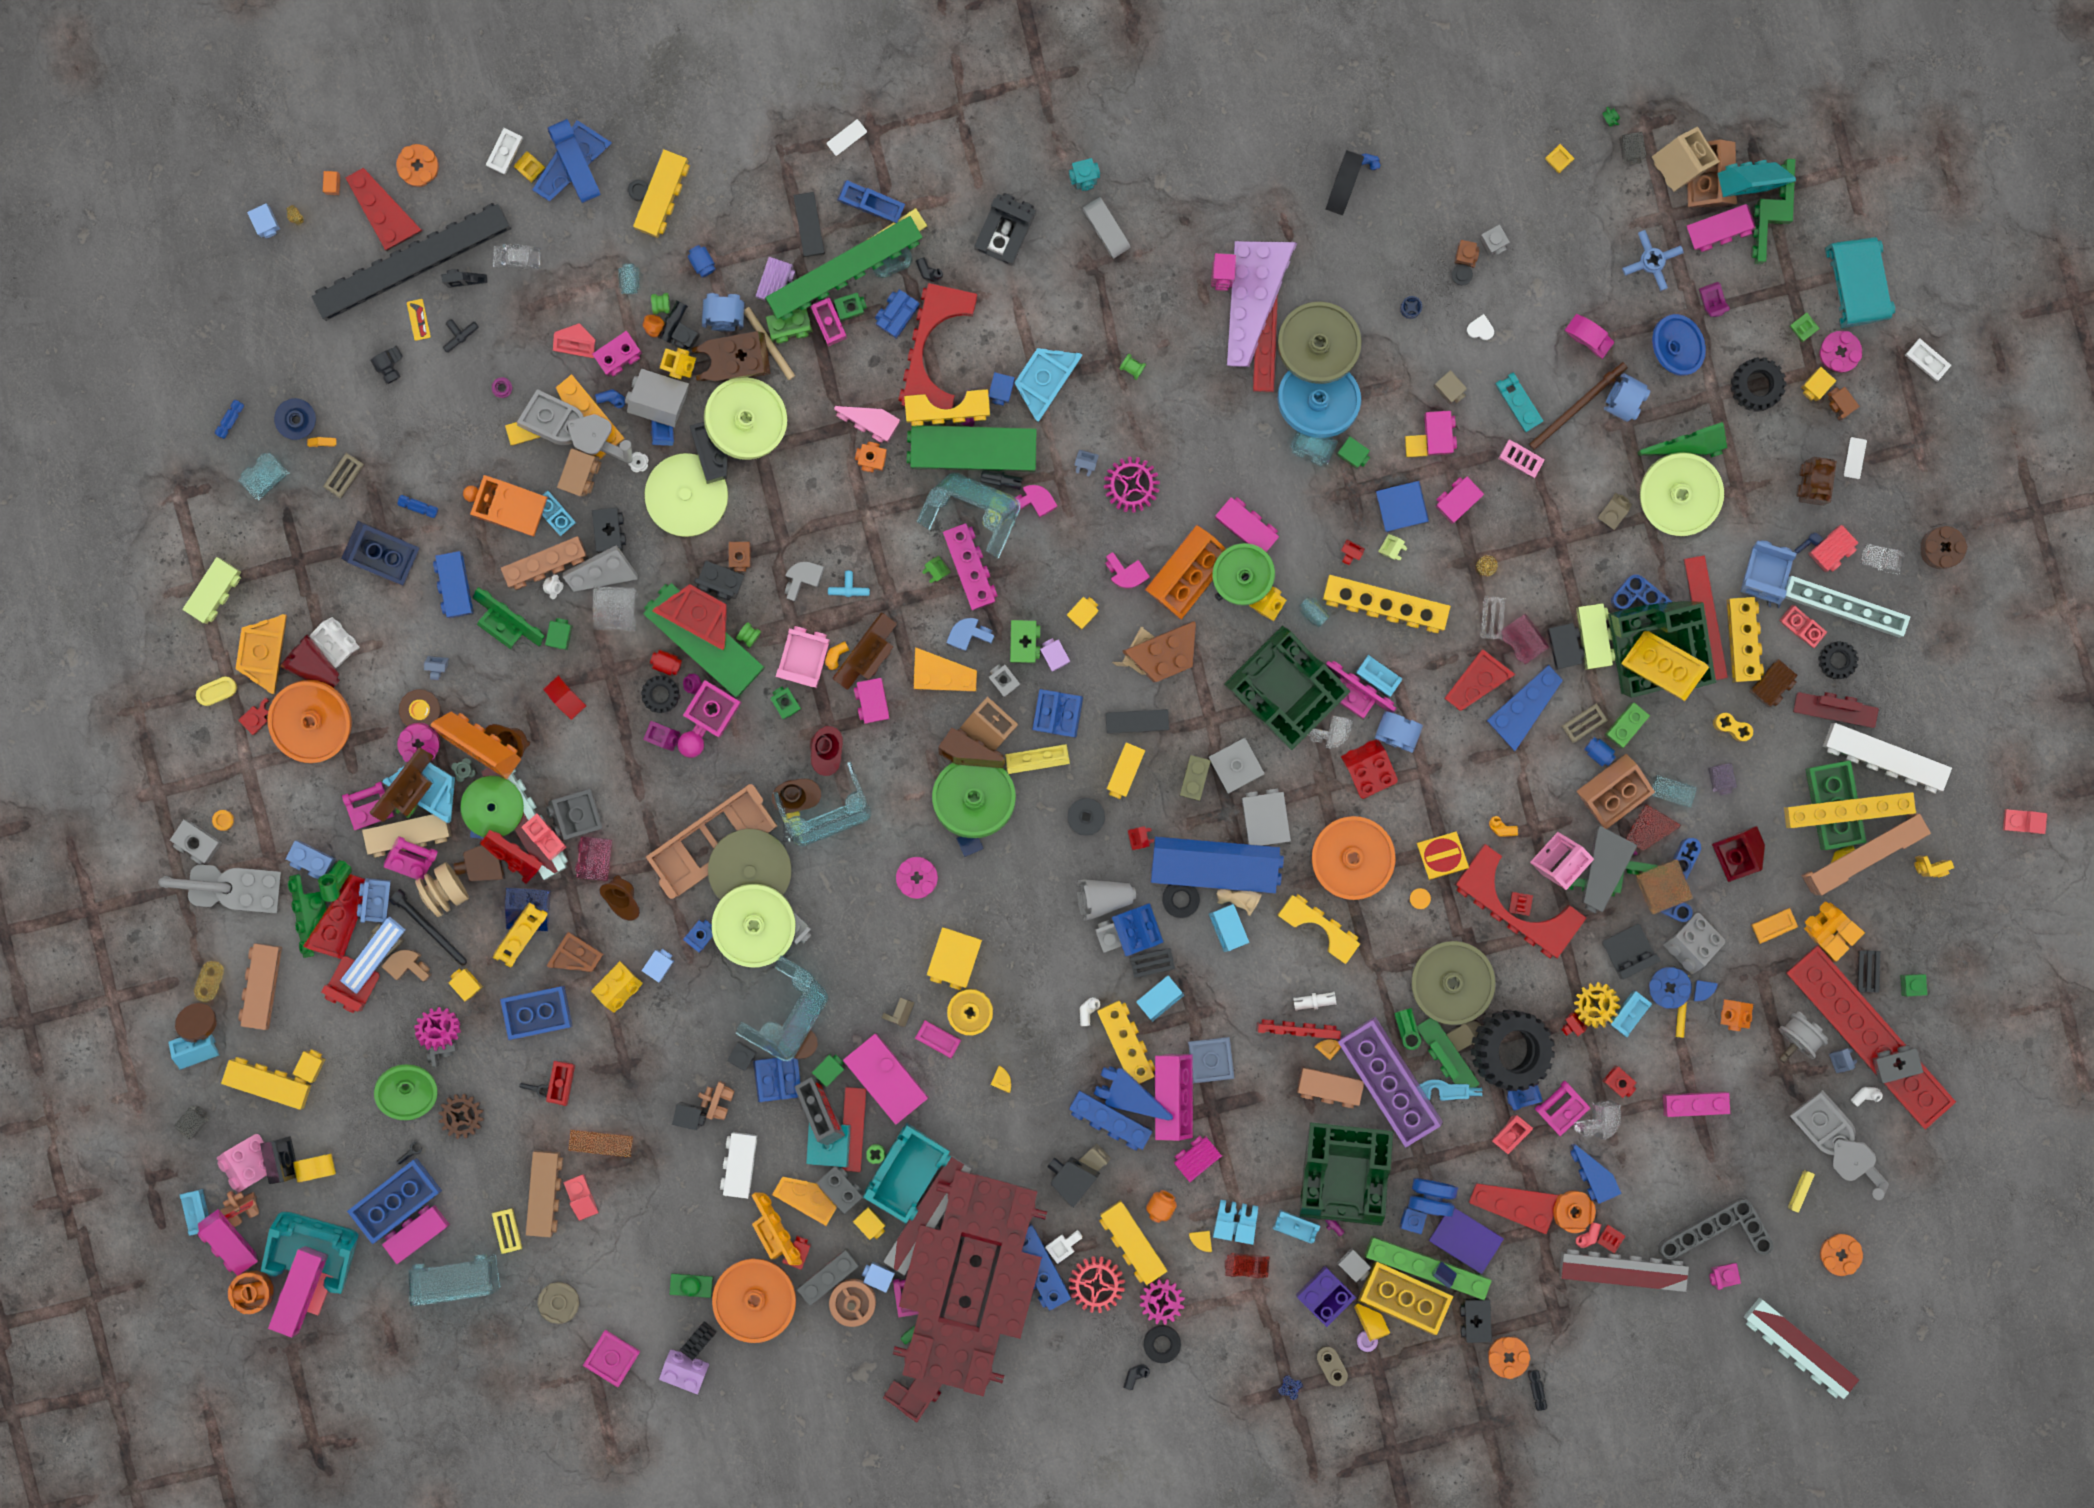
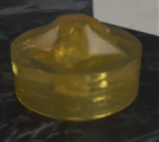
M295 205L286 208L287 218L290 222L296 223L298 226L304 222V218Z
M1490 555L1482 556L1476 564V569L1482 576H1491L1498 568L1496 559Z

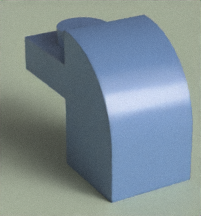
M967 618L955 624L946 643L966 651L972 636L991 644L995 636L991 634V629L980 626V629L976 628L978 619Z

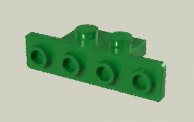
M479 587L475 590L473 599L488 609L477 623L480 628L509 649L516 644L522 635L540 647L545 638L540 629L532 627L521 615L510 611L506 604L495 600L488 591L482 590Z
M300 874L289 876L288 889L292 893L293 901L291 906L296 915L295 929L300 937L299 951L303 954V958L314 956V951L303 946L326 912V905L320 892L303 894Z
M1429 1017L1417 1026L1419 1033L1430 1047L1428 1050L1434 1061L1438 1059L1442 1065L1440 1070L1446 1078L1450 1077L1454 1084H1468L1469 1088H1475L1479 1085L1478 1080L1437 1021Z

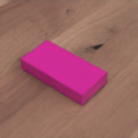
M926 1020L915 1037L918 1041L949 1058H952L961 1042L959 1038Z

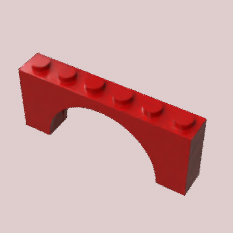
M928 283L927 288H923L921 300H924L923 309L919 308L917 320L920 321L919 328H914L912 340L915 341L914 349L910 348L908 354V361H911L910 368L905 369L903 381H906L905 389H901L898 400L902 402V407L905 408L904 396L926 395L929 402L939 409L948 410L953 408L955 395L939 389L928 377L923 366V349L929 334L941 322L957 316L973 317L977 294Z
M1483 844L1468 864L1469 868L1465 869L1454 885L1458 887L1456 891L1464 897L1471 896L1475 899L1473 903L1482 910L1485 907L1491 911L1490 916L1497 921L1504 920L1508 923L1507 928L1513 933H1522L1525 936L1523 940L1533 947L1537 944L1542 948L1540 952L1549 959L1552 956L1558 958L1586 920V917L1569 905L1555 917L1542 922H1526L1511 915L1500 903L1495 890V871L1502 856L1486 844Z

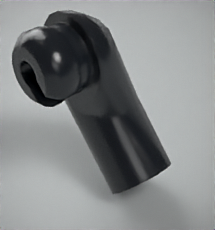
M1144 1364L1130 1368L1123 1388L1133 1390L1136 1380L1148 1377L1150 1369Z

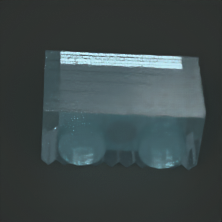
M1297 431L1289 448L1293 449L1292 453L1301 458L1306 455L1312 458V463L1322 467L1323 464L1328 465L1338 441L1330 437H1310Z

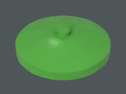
M951 763L939 774L935 781L932 802L938 820L950 832L965 838H982L996 833L1009 821L1015 808L1016 794L1013 781L1004 768L966 766Z

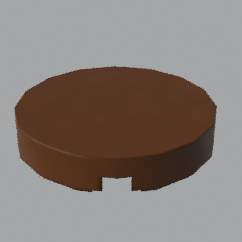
M194 1003L185 1007L175 1020L177 1034L184 1041L191 1043L208 1038L217 1025L215 1012L211 1007L203 1003Z

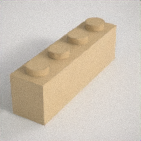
M434 814L362 830L367 855L373 854L374 858L385 856L386 851L391 850L398 836L405 838L407 842L421 847L427 846L426 842L434 841L435 844L447 842L448 837H452L449 823H446Z

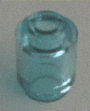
M622 264V268H618L621 294H637L638 288H640L639 268L635 267V264Z
M1307 597L1299 605L1302 608L1299 612L1312 625H1316L1318 628L1330 617L1327 613L1328 610L1315 597L1312 599Z

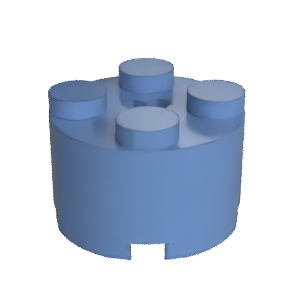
M707 294V298L703 300L702 327L706 328L709 325L712 326L711 330L735 331V327L738 326L740 330L743 329L744 301L740 300V295L729 294L728 297H719V294Z
M1623 373L1620 376L1623 380L1620 383L1616 381L1606 399V403L1609 406L1604 407V410L1628 422L1631 419H1637L1641 411L1639 407L1642 401L1645 402L1647 400L1650 390L1647 389L1646 384Z
M1386 711L1380 721L1375 739L1385 742V744L1392 747H1400L1402 750L1413 753L1423 725Z

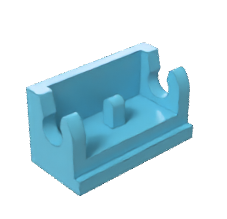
M1370 655L1365 658L1355 673L1387 697H1391L1402 681L1401 677L1373 659Z
M1234 904L1209 913L1224 952L1249 943Z
M1167 976L1141 997L1137 1004L1153 1022L1180 1000L1184 994L1172 979Z
M1633 990L1616 1012L1618 1016L1612 1017L1613 1023L1609 1022L1608 1024L1625 1037H1628L1652 1003Z
M212 1034L208 1038L196 1040L197 1042L194 1043L184 1041L181 1037L168 1042L171 1058L179 1069L219 1056V1052L214 1045L216 1041Z
M203 1189L179 1194L189 1236L198 1234V1223L209 1216Z
M1280 1210L1273 1229L1312 1244L1315 1241L1320 1225Z

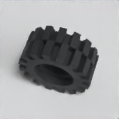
M1837 641L1828 644L1820 652L1821 655L1818 658L1820 660L1819 667L1822 668L1821 671L1827 674L1826 676L1829 678H1847L1858 667L1857 661H1859V657L1856 656L1858 654L1857 651H1854V647L1848 645L1847 642ZM1836 652H1840L1846 657V664L1842 668H1835L1831 664V657Z
M654 676L648 679L642 687V702L652 712H668L679 701L680 692L674 680L667 676ZM658 686L665 687L669 694L667 700L662 703L655 701L652 695L653 690Z
M704 1321L680 1350L693 1361L717 1331Z

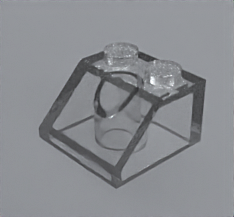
M594 586V629L636 631L638 590L636 588Z

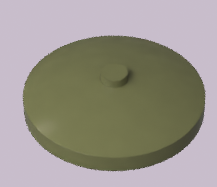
M1327 302L1307 303L1294 309L1284 320L1278 336L1279 355L1286 368L1299 379L1315 384L1331 383L1344 377L1355 366L1361 351L1360 330L1353 317L1341 307Z
M753 828L734 831L722 838L711 853L708 863L709 882L720 900L732 889L746 884L766 885L784 895L791 879V862L788 852L775 836L766 831Z
M1442 942L1425 951L1416 962L1411 978L1412 993L1419 1008L1431 1019L1449 1025L1464 1024L1479 1017L1490 1005L1495 992V975L1489 960L1479 949L1464 942Z

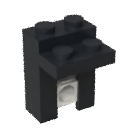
M1003 193V195L998 194L994 198L991 210L974 249L1013 266L1036 215V210L1033 209V205L1024 201L1020 204L1014 201L1015 197ZM1002 219L1008 221L1003 223L1001 230H999L1000 232H996ZM1013 223L1016 226L1012 232L1011 237L1009 238L1007 235L1010 233L1009 231L1011 230V224ZM997 238H1001L1005 241V245L1002 248H996L993 242Z

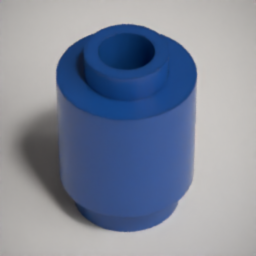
M698 245L689 250L690 254L687 258L696 273L700 274L702 278L716 270L714 267L715 263L705 246L700 247Z
M1593 737L1584 748L1588 752L1587 755L1602 767L1605 764L1609 766L1616 757L1613 755L1615 750L1596 737Z

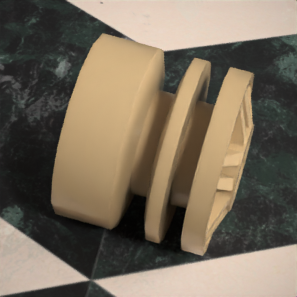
M447 862L434 869L437 879L434 880L429 874L424 875L426 883L421 878L415 881L421 899L437 917L444 915L442 908L446 912L451 910L448 903L449 900L458 906L469 899L464 885Z

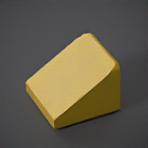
M527 151L513 166L531 183L545 168Z

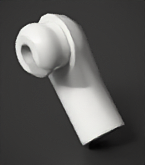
M1089 998L1080 1006V1026H1091L1090 1015L1096 1009H1099L1101 1005L1098 999Z
M1863 1087L1850 1101L1859 1107L1864 1100L1880 1101L1883 1094L1876 1087Z

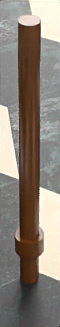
M1622 362L1612 372L1608 371L1596 386L1530 442V447L1535 450L1608 385L1614 384L1617 381L1616 378L1628 369L1627 365Z

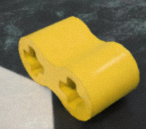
M1720 713L1713 720V726L1717 731L1730 733L1736 741H1747L1753 736V728L1750 724L1737 722L1729 713ZM1727 718L1728 726L1721 727L1720 719ZM1745 728L1744 732L1747 734L1740 737L1738 729Z
M332 1153L293 1162L297 1183L336 1174Z

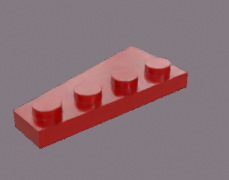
M364 168L345 177L386 251L422 232L415 222Z
M352 874L349 875L339 890V898L332 901L303 947L339 959L344 957L358 919V904L363 902V896H359L360 883L365 884V878Z
M1262 1019V1022H1257L1256 1025L1258 1033L1270 1032L1281 1035L1290 1034L1340 1039L1341 1031L1336 1030L1334 1025H1324V1028H1315L1316 1024L1303 1023L1302 1027L1295 1026V1022L1282 1021V1025L1274 1024V1020Z
M1476 1183L1468 1203L1547 1234L1554 1216V1205L1559 1195Z

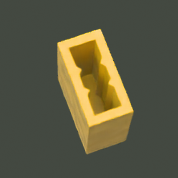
M1125 743L1106 788L1110 791V796L1121 799L1122 796H1127L1145 750Z
M942 927L927 975L931 976L930 980L940 984L942 980L949 982V987L961 990L962 987L966 988L982 940Z

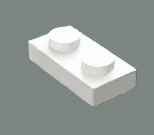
M503 128L486 166L506 175L523 137Z
M1920 338L1905 354L1906 357L1936 382L1939 381L1951 366L1950 363Z

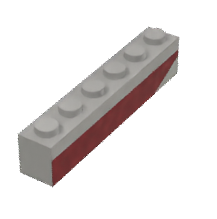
M950 1155L949 1162L945 1167H942L916 1208L918 1210L916 1216L912 1221H908L883 1261L903 1275L909 1269L920 1225L939 1229L937 1223L940 1218L944 1219L948 1194L936 1191L937 1183L950 1186L957 1169L970 1172L972 1167L953 1155Z
M1567 1249V1252H1561L1559 1277L1561 1279L1686 1292L1689 1267L1684 1265L1681 1260H1671V1263L1662 1262L1663 1259L1650 1257V1261L1642 1260L1641 1256L1629 1255V1259L1621 1258V1254L1609 1253L1608 1257L1600 1256V1252L1588 1251V1254H1579L1580 1250Z

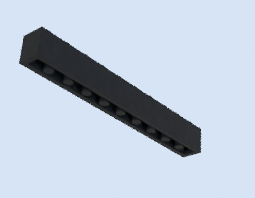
M489 204L483 208L482 212L478 214L475 212L465 216V220L458 224L457 222L450 223L445 227L446 230L440 233L438 231L427 235L428 239L422 242L417 240L408 245L409 248L401 251V249L396 250L390 254L389 258L385 260L378 259L371 263V267L365 270L360 268L352 273L353 276L347 279L345 277L334 281L333 286L329 288L325 286L316 290V294L311 297L322 319L327 321L511 230L499 204Z

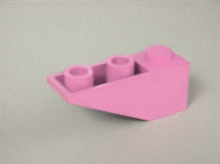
M835 406L834 408L838 412L836 415L838 418L845 422L848 419L855 423L854 427L863 433L866 430L873 434L872 438L881 444L883 441L889 443L901 423L900 419L883 409Z

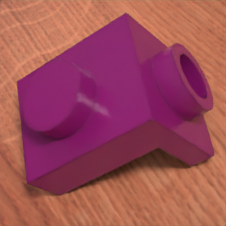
M1719 282L1699 288L1704 310L1710 317L1722 316L1726 311L1730 310L1729 305L1725 302Z

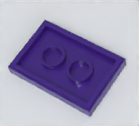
M1455 1207L1453 1216H1443L1429 1238L1430 1242L1481 1274L1504 1240V1238Z

